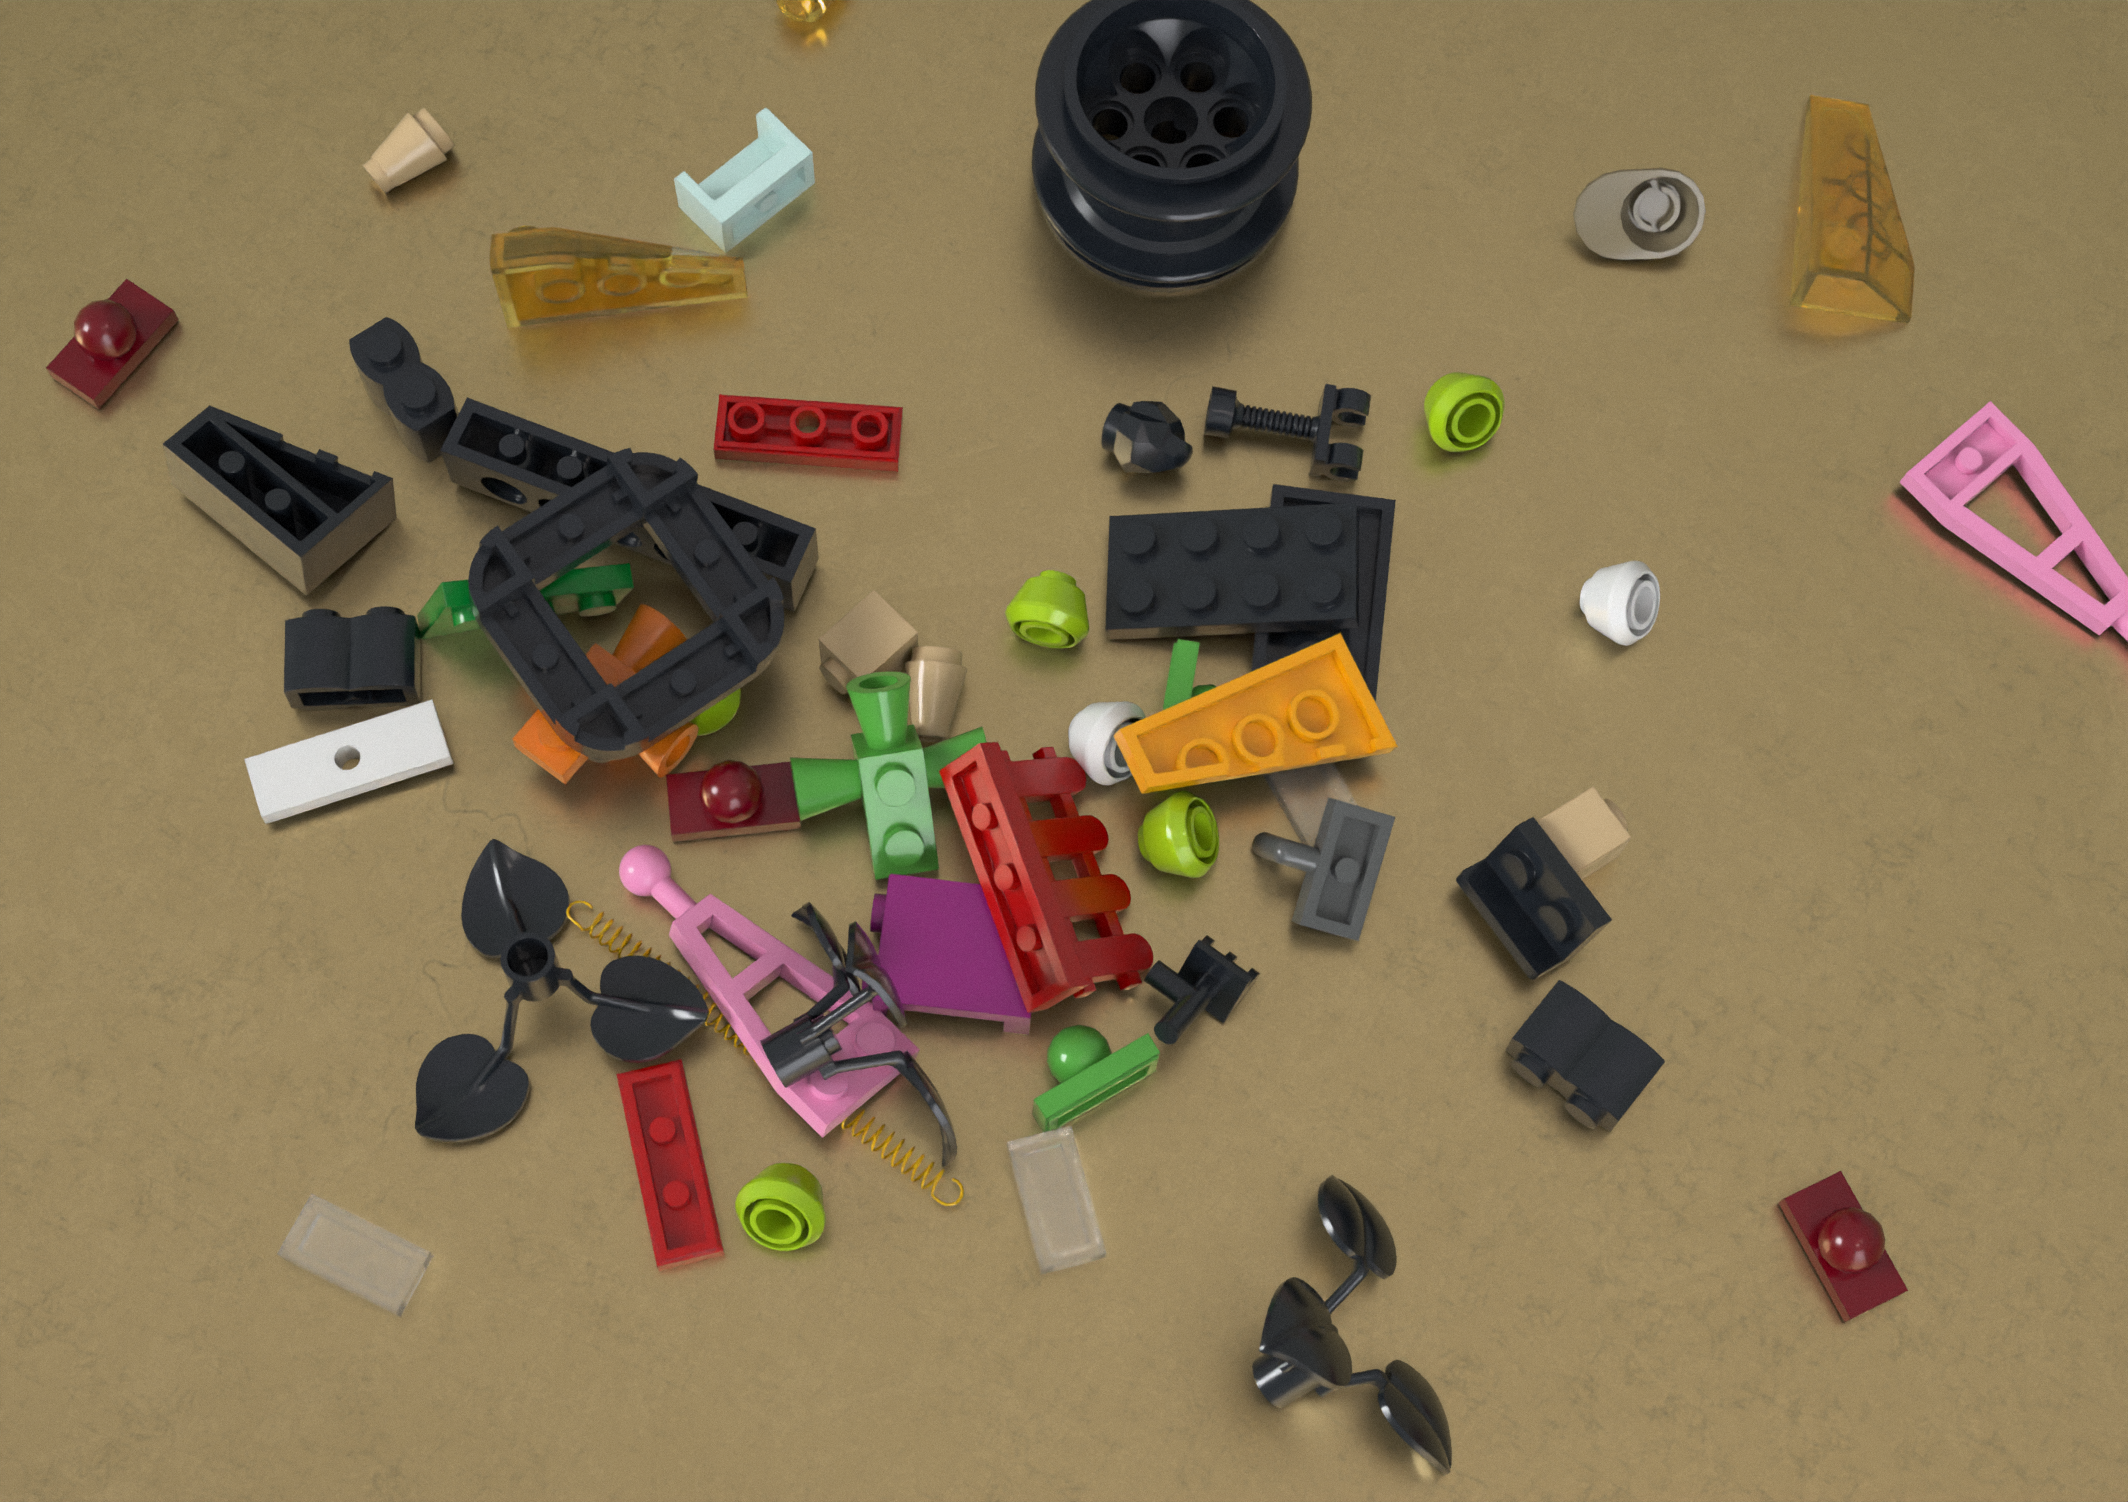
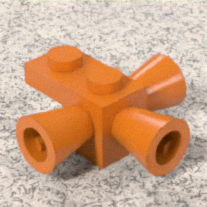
M640 604L613 654H610L595 643L585 655L607 685L612 683L616 687L685 642L687 638L674 623L659 611L648 605ZM539 709L512 738L515 748L565 785L588 759L585 755L573 750L559 738ZM688 722L638 755L658 777H664L673 771L687 755L697 737L699 728L696 724Z

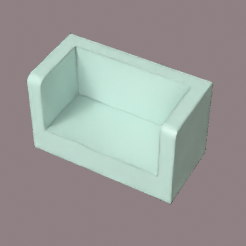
M767 108L756 114L758 138L705 180L697 184L685 171L674 178L678 207L725 253L815 183L813 152Z

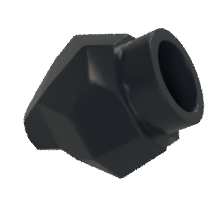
M1139 401L1133 402L1132 406L1117 403L1109 412L1103 426L1101 436L1102 448L1115 454L1125 472L1156 473L1182 468L1188 463L1193 454L1192 445L1185 442V431L1181 420L1163 402Z

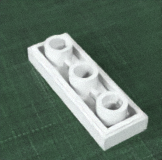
M433 700L244 759L260 815L266 824L453 764ZM355 758L360 759L358 765L353 769H342L346 761Z

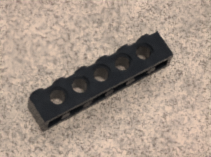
M468 397L440 450L451 482L530 512L535 511L607 466V457L614 453ZM699 485L768 581L774 577L784 598L783 608L795 612L819 559L816 528ZM643 525L614 543L672 565Z

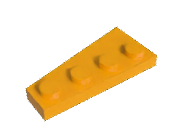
M1341 633L1123 727L1114 734L1118 747L1142 794L1387 754L1398 747Z

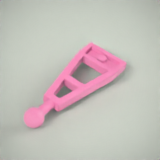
M1991 401L1910 469L1901 479L1900 483L1945 528L2099 636L2112 626L2128 642V577L2036 446ZM2012 465L2017 469L2062 533L2060 537L2037 557L1965 507ZM2073 550L2110 600L2105 606L2053 569Z
M640 845L630 849L623 856L619 866V875L624 887L638 896H653L676 919L671 925L670 938L774 1090L822 1138L900 1074L896 1068L885 1065L838 1073L824 1080L818 1070L785 1088L774 1071L760 1040L770 1036L771 1033L748 1000L780 976L810 998L819 1002L832 990L834 985L833 977L712 894L696 903L671 878L670 861L659 848L651 845ZM708 928H711L756 961L732 979L701 934ZM850 990L828 1010L833 1011L852 998ZM868 1001L842 1019L849 1024L836 1034L842 1050L831 1055L834 1061L899 1050L903 1053L908 1051L916 1059L920 1049L882 1012L874 1011L873 1004Z

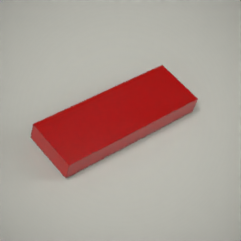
M682 1059L616 1074L658 1270L662 1271L725 1255Z

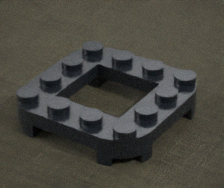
M631 448L615 452L607 457V466L501 531L498 525L491 529L479 542V549L471 563L468 578L469 599L476 622L559 738L573 750L585 755L593 762L606 763L611 760L625 759L647 750L759 676L772 662L780 646L784 629V598L774 577L768 581L698 485V473L682 458L675 461L656 453H632ZM643 525L714 623L614 687L612 683L607 685L540 593V590Z

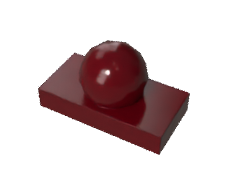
M126 278L108 299L92 301L79 311L74 320V337L49 363L46 369L53 379L97 409H100L179 319L172 308Z
M726 760L713 765L710 770L666 774L670 828L673 842L801 829L790 762L749 766L741 761Z
M1842 1171L1808 1186L1778 1203L1844 1323L1908 1291L1884 1248L1885 1236L1882 1225L1871 1213L1863 1211Z

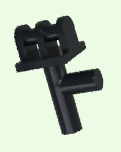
M1208 935L1202 941L1200 939L1197 941L1179 973L1158 960L1146 975L1144 982L1174 1004L1155 1025V1035L1165 1044H1174L1204 1010L1224 1023L1229 1018L1233 1009L1251 989L1260 973L1254 968L1247 972L1235 963L1237 960L1235 954L1229 951L1226 955H1223L1212 947L1215 940Z

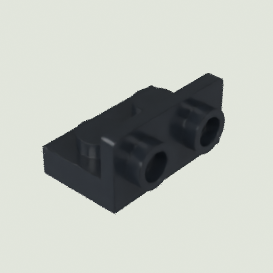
M1534 817L1517 825L1485 859L1464 869L1456 878L1458 885L1528 978L1532 980L1541 977L1572 959L1612 921L1611 917Z

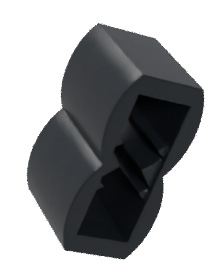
M385 317L349 339L350 351L370 399L379 409L392 416L398 434L408 450L419 459L430 463L442 455L440 450L459 412L449 385L436 370L423 363L417 344L411 334L397 321Z
M380 606L369 609L366 615L352 618L341 617L338 612L329 609H311L305 611L302 617L285 620L284 694L291 708L333 710L352 706L397 707L420 703L421 632L414 615H407L403 610L396 607Z
M1558 980L1512 1037L1506 1048V1051L1514 1058L1511 1062L1512 1067L1522 1078L1536 1087L1542 1088L1545 1084H1548L1558 1090L1567 1099L1564 1103L1565 1109L1577 1121L1591 1129H1596L1600 1125L1610 1132L1665 1063V1060L1641 1038L1611 1020L1595 1003L1561 980Z

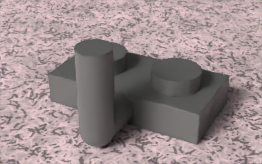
M1328 797L1314 847L1268 832H1262L1255 836L1252 848L1256 855L1306 872L1293 914V922L1359 941L1395 817Z

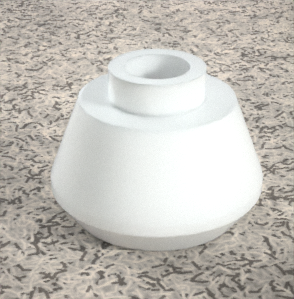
M1634 560L1599 569L1592 578H1589L1584 583L1580 594V608L1585 614L1589 625L1620 645L1628 646L1645 637L1652 629L1659 611L1660 587L1658 580L1649 567L1641 561Z
M1126 701L1097 702L1088 705L1072 719L1068 730L1070 752L1093 781L1101 785H1112L1132 775L1114 738V734L1119 729L1146 718L1143 710L1138 705Z

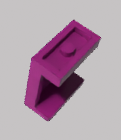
M889 874L887 894H874L870 932L881 933L878 957L881 966L887 971L897 989L903 1010L1004 1022L1003 1032L1029 1035L1032 1012L1027 1013L981 885ZM862 980V990H863V989H865V988H866L867 986H869V985H868L865 981ZM877 995L872 999L873 1010L880 1011L887 1017L889 1008L881 997Z

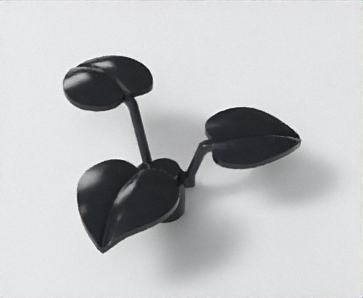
M492 839L481 852L469 875L463 896L461 919L465 935L473 948L485 957L500 958L502 969L510 985V988L504 994L507 1003L501 1043L495 1051L492 1044L486 1038L475 1034H461L446 1038L428 1053L419 1069L416 1082L417 1111L415 1130L420 1136L427 1139L458 1143L494 1134L516 1118L527 1100L530 1083L525 1070L518 1064L506 1060V1058L513 1049L519 1003L522 1000L542 1001L552 996L559 986H566L584 1002L598 1006L591 1017L590 1024L595 1041L609 1056L628 1063L652 1061L666 1055L707 1021L709 1011L706 1002L697 987L681 972L660 960L638 955L622 957L611 961L605 966L600 978L601 993L588 989L573 976L570 969L561 968L554 947L549 941L561 931L567 920L566 909L569 907L570 898L564 882L555 871L544 863L513 850L499 840Z
M810 902L802 905L791 916L803 922L815 932L822 947L832 961L834 985L832 990L808 1012L793 1019L794 1022L760 1040L774 1071L784 1087L787 1088L818 1070L824 1080H827L843 1072L885 1065L896 1068L921 1093L936 1116L942 1135V1167H945L952 1163L957 1155V1143L953 1125L936 1087L908 1051L903 1053L898 1050L838 1061L833 1060L831 1055L841 1051L842 1047L832 1026L877 995L881 997L894 1015L900 1028L906 1026L907 1022L897 989L887 971L881 966L880 959L871 940L856 921L849 924L848 949L846 953L830 924L819 910ZM858 978L865 981L869 986L861 991ZM850 990L853 997L824 1016V1013Z
M1331 1175L1320 1184L1318 1189L1319 1213L1324 1227L1335 1244L1343 1253L1354 1259L1353 1271L1325 1302L1313 1287L1299 1278H1289L1279 1285L1270 1302L1263 1327L1259 1351L1264 1353V1355L1255 1359L1252 1365L1254 1379L1264 1397L1271 1404L1279 1408L1287 1406L1313 1389L1320 1397H1324L1334 1390L1364 1384L1374 1385L1380 1389L1378 1392L1379 1406L1393 1429L1411 1448L1445 1476L1451 1472L1450 1468L1452 1465L1450 1430L1443 1406L1432 1386L1417 1370L1401 1360H1394L1387 1364L1385 1373L1380 1369L1352 1373V1361L1349 1350L1338 1334L1337 1327L1332 1324L1330 1315L1368 1275L1369 1269L1378 1277L1386 1279L1393 1275L1395 1271L1397 1256L1390 1229L1374 1205L1357 1189Z

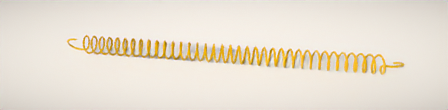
M582 900L570 903L566 909L567 917L582 932L590 930L589 936L591 939L599 937L600 946L609 944V952H618V959L621 958V952L624 946L631 940L633 933H630L625 938L620 947L611 950L612 943L622 932L623 926L616 930L609 941L602 943V937L611 927L614 919H610L599 934L592 936L593 929L604 916V912L598 914L591 926L583 929L582 925L570 916V908L576 903H584L590 909H593V906ZM642 940L637 942L627 956H633L642 945ZM652 947L648 948L646 952L643 954V956L648 957V955L652 951ZM658 955L655 959L660 960L661 955ZM708 992L703 995L704 1000L708 997ZM713 1002L710 1008L708 1009L709 1015L712 1009L716 1006L715 1002ZM722 1012L712 1022H705L706 1026H710L715 1023V1033H721L725 1030V1040H731L735 1037V1048H739L744 1045L743 1043L736 1045L738 1039V1035L736 1033L727 1038V1033L731 1026L729 1023L722 1029L717 1030L719 1021L723 1016ZM744 1046V1055H750L749 1052H746V1047ZM865 1109L847 1126L844 1127L846 1119L842 1121V1129H847L853 1125L851 1130L852 1137L858 1136L863 1132L861 1137L862 1144H867L873 1140L871 1144L872 1152L878 1151L883 1147L881 1152L882 1159H887L893 1154L891 1159L892 1167L903 1162L901 1174H906L913 1169L911 1174L912 1182L923 1177L921 1189H926L933 1184L931 1197L944 1206H953L961 1201L964 1189L960 1181L955 1178L952 1181L956 1182L961 1190L960 1196L955 1202L945 1203L934 1195V1190L945 1169H942L933 1180L924 1186L925 1180L935 1161L931 1162L914 1179L917 1168L925 1154H922L911 1167L904 1171L905 1165L915 1146L894 1164L897 1153L905 1139H902L890 1153L884 1156L885 1150L895 1131L874 1149V1145L885 1124H882L868 1140L864 1141L868 1129L875 1120V1116L860 1131L854 1134L859 1120L865 1113Z

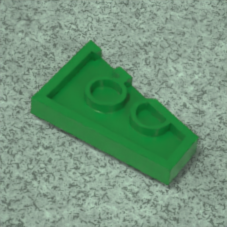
M630 563L573 569L541 589L540 593L556 615L577 611L580 616L607 614L616 610V604H619L634 588ZM468 580L441 582L417 615L421 640L481 629L475 620L470 606Z

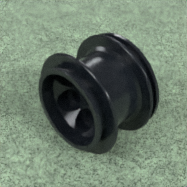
M1090 0L1072 13L1058 28L1047 45L1038 68L1035 83V107L1038 127L1032 148V173L1037 197L1050 229L1062 246L1089 270L1107 280L1138 290L1171 293L1200 289L1224 281L1248 267L1270 245L1288 216L1297 190L1299 177L1298 156L1305 144L1310 128L1312 115L1310 79L1302 56L1288 33L1272 16L1250 0ZM1134 88L1143 90L1145 92L1141 94H1135L1127 90ZM1187 88L1199 90L1201 92H1192L1189 91ZM1232 132L1239 137L1228 138L1219 133ZM1110 134L1119 139L1107 140L1102 135Z

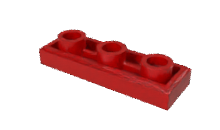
M719 394L713 448L714 457L721 460L898 472L903 407ZM805 427H814L817 429L811 433H804L800 431Z

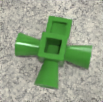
M895 671L862 675L852 679L846 685L863 732L851 734L854 760L790 757L800 821L861 799L865 812L872 868L876 880L889 878V874L907 875L939 869L928 788H945L939 770L977 744L987 742L983 727L981 726L923 748L914 724L908 725L911 677L906 673Z

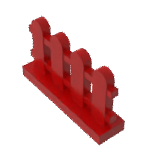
M998 742L979 743L939 770L1027 1013L1047 1010L1072 994L1074 998L1086 997L1097 991L1094 985L1096 982L1116 979L1121 991L1133 989L1140 985L1142 981L1139 973L1151 967L1153 951L1150 944L1141 935L1136 933L1124 934L1117 914L1130 905L1131 894L1127 884L1115 874L1102 875L1094 855L1107 847L1109 837L1105 826L1098 818L1092 815L1079 816L1072 797L1082 791L1087 782L1083 768L1073 758L1057 757L1054 747L1040 748L1032 754L1033 760L1011 761L1008 751H1001ZM1050 801L1056 818L1033 821L1027 803ZM1072 860L1078 878L1055 880L1049 863ZM1094 919L1101 938L1078 941L1071 922Z

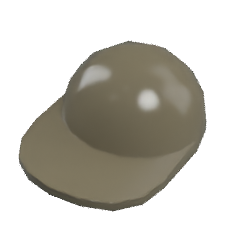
M1660 167L1625 169L1602 174L1588 183L1579 194L1573 216L1576 231L1586 246L1602 257L1618 260L1661 259L1676 255L1693 243L1702 230L1706 209L1703 194L1694 180L1680 171Z

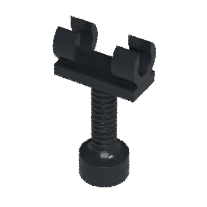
M1325 384L1319 402L1318 416L1311 418L1309 415L1306 417L1303 414L1299 416L1297 413L1293 415L1292 412L1287 414L1286 411L1281 413L1280 410L1275 412L1274 409L1269 411L1268 408L1263 410L1262 407H1258V409L1256 406L1251 408L1250 405L1245 407L1237 399V390L1212 386L1204 435L1228 439L1229 434L1234 429L1242 426L1243 429L1248 427L1249 430L1253 428L1255 431L1260 429L1261 432L1266 430L1269 434L1272 431L1275 435L1278 432L1281 436L1284 433L1287 437L1290 434L1292 438L1295 435L1298 439L1302 437L1306 440L1308 438L1309 441L1314 443L1309 475L1320 477L1323 474L1338 481L1358 480V472L1361 471L1364 450L1349 443L1329 444L1331 422L1334 421L1337 424L1348 427L1364 426L1366 416L1369 415L1371 395L1356 388L1336 389V385Z

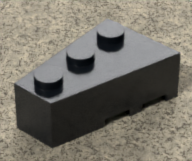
M210 405L163 443L171 484L306 596L397 518L393 478L374 471L372 476L340 464L336 455L321 449L318 450L317 454L285 442L281 433Z

